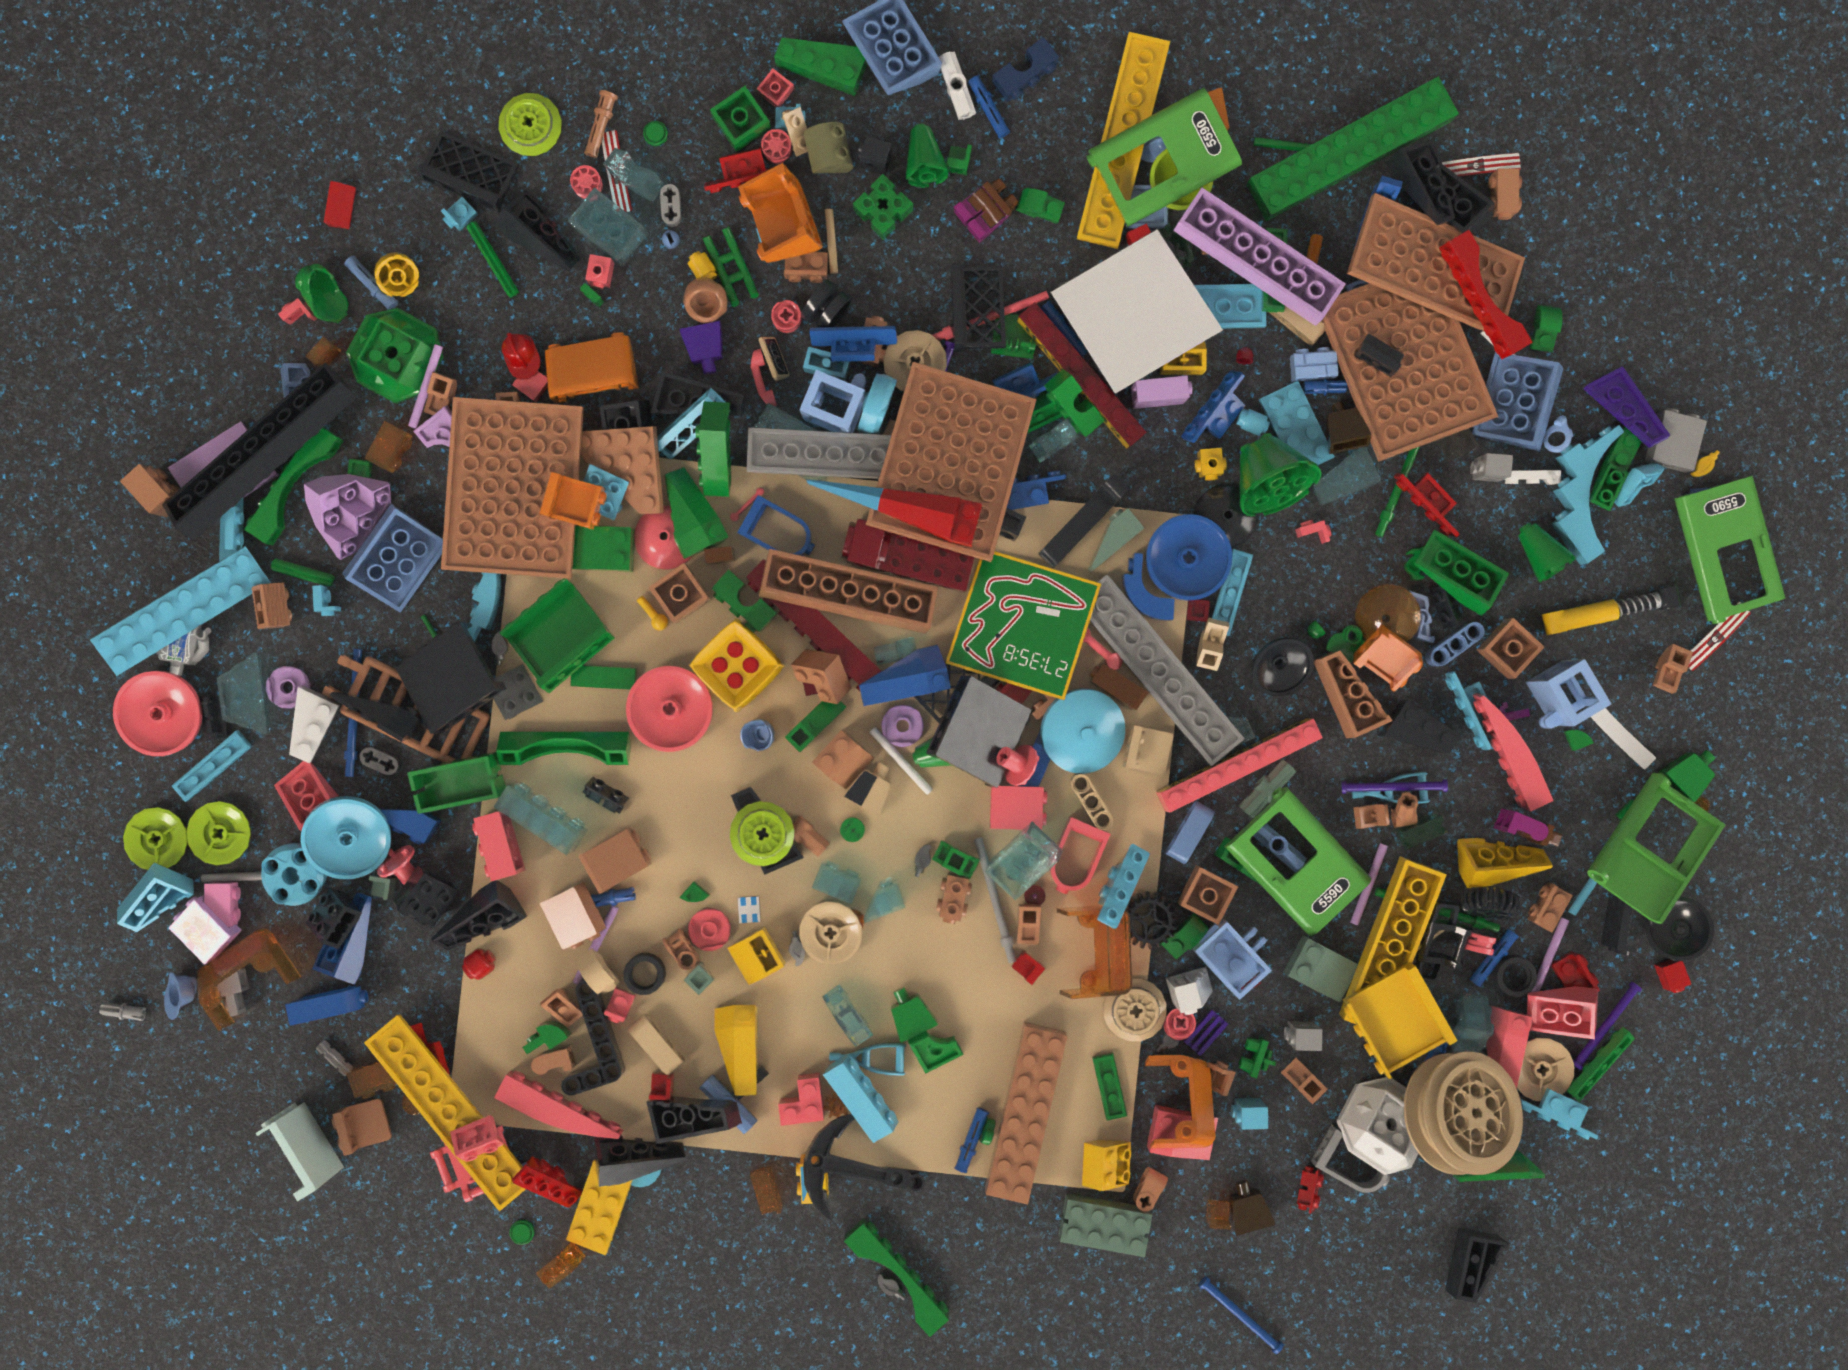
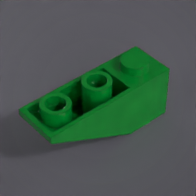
M821 701L785 738L799 752H802L846 706L841 701L838 704Z

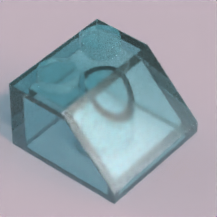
M890 877L879 882L880 884L876 887L864 914L863 920L865 923L906 908V902L897 879L892 880Z

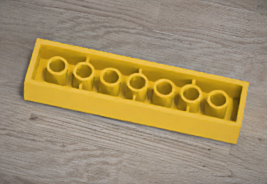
M1402 856L1399 857L1346 997L1409 962L1413 963L1445 881V873ZM1343 1002L1339 1015L1344 1020L1356 1024L1353 1018L1349 1019L1343 1010L1345 1004Z

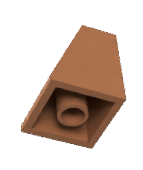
M842 729L812 763L831 780L847 789L871 763L874 757Z
M627 828L578 856L599 894L651 865L649 860L652 858L646 848L642 849L639 843L641 839L636 830L632 831L631 828Z

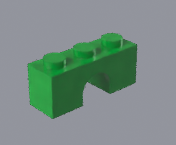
M1062 369L1044 385L1048 391L1046 396L1053 404L1057 403L1060 407L1057 411L1065 420L1069 419L1071 422L1069 427L1075 434L1080 433L1087 437L1105 421L1096 407L1086 399L1079 405L1074 406L1076 396L1083 390L1074 377L1066 370Z
M728 569L711 588L715 592L713 596L722 604L724 601L731 606L729 611L737 618L741 615L747 620L745 625L751 631L755 632L758 630L762 632L778 613L761 598L753 606L747 607L742 605L739 596L746 584Z

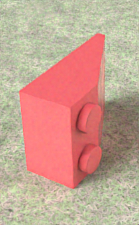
M302 761L274 785L300 831H302L308 814L317 805L328 799L339 797L312 762Z
M1573 986L1528 993L1527 1014L1532 1015L1530 1031L1595 1039L1598 989Z
M1155 1105L1147 1142L1149 1152L1170 1157L1210 1160L1213 1143L1205 1148L1150 1149V1144L1154 1139H1175L1176 1126L1182 1121H1191V1112ZM1214 1117L1215 1131L1218 1121L1217 1117Z

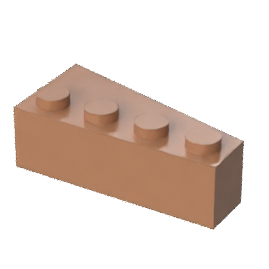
M1341 651L1330 652L1314 660V665L1346 738H1356L1393 721L1381 708L1382 705L1369 692L1367 685L1357 676V672Z

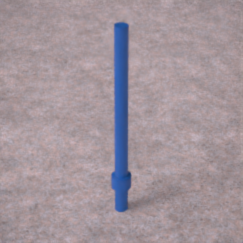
M354 649L353 659L361 664L362 649ZM352 670L351 686L358 674L354 670ZM349 718L347 751H344V759H346L345 776L354 777L355 760H357L358 751H356L358 721Z

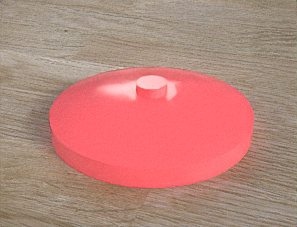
M676 666L657 667L643 674L632 686L626 702V716L634 735L646 746L663 752L680 751L697 743L708 730L713 715V702L705 683L693 672Z
M156 670L138 674L129 679L120 688L114 701L113 719L119 735L131 748L145 755L166 756L183 750L195 739L202 724L203 712L198 694L185 679L171 672Z

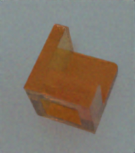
M1207 1200L1206 1222L1211 1229L1231 1230L1229 1201Z

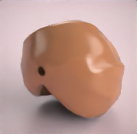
M699 277L688 284L684 293L683 303L689 316L700 323L707 324L716 321L725 314L728 300L724 288L719 283L707 277Z

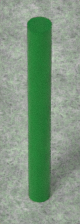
M1254 137L1253 146L1301 151L1312 145Z

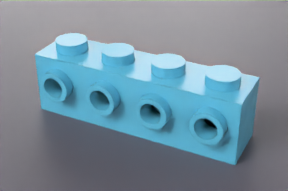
M848 1053L831 1063L823 1076L870 1140L874 1143L892 1133L899 1122L896 1114L886 1105L882 1095L877 1093L872 1086L871 1080L859 1068L857 1061L852 1059Z

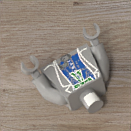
M199 625L196 629L156 652L159 660L171 662L169 672L182 676L184 664L196 665L197 662L201 661L210 650L208 635L211 633V629L209 627L203 631L201 629L202 625Z

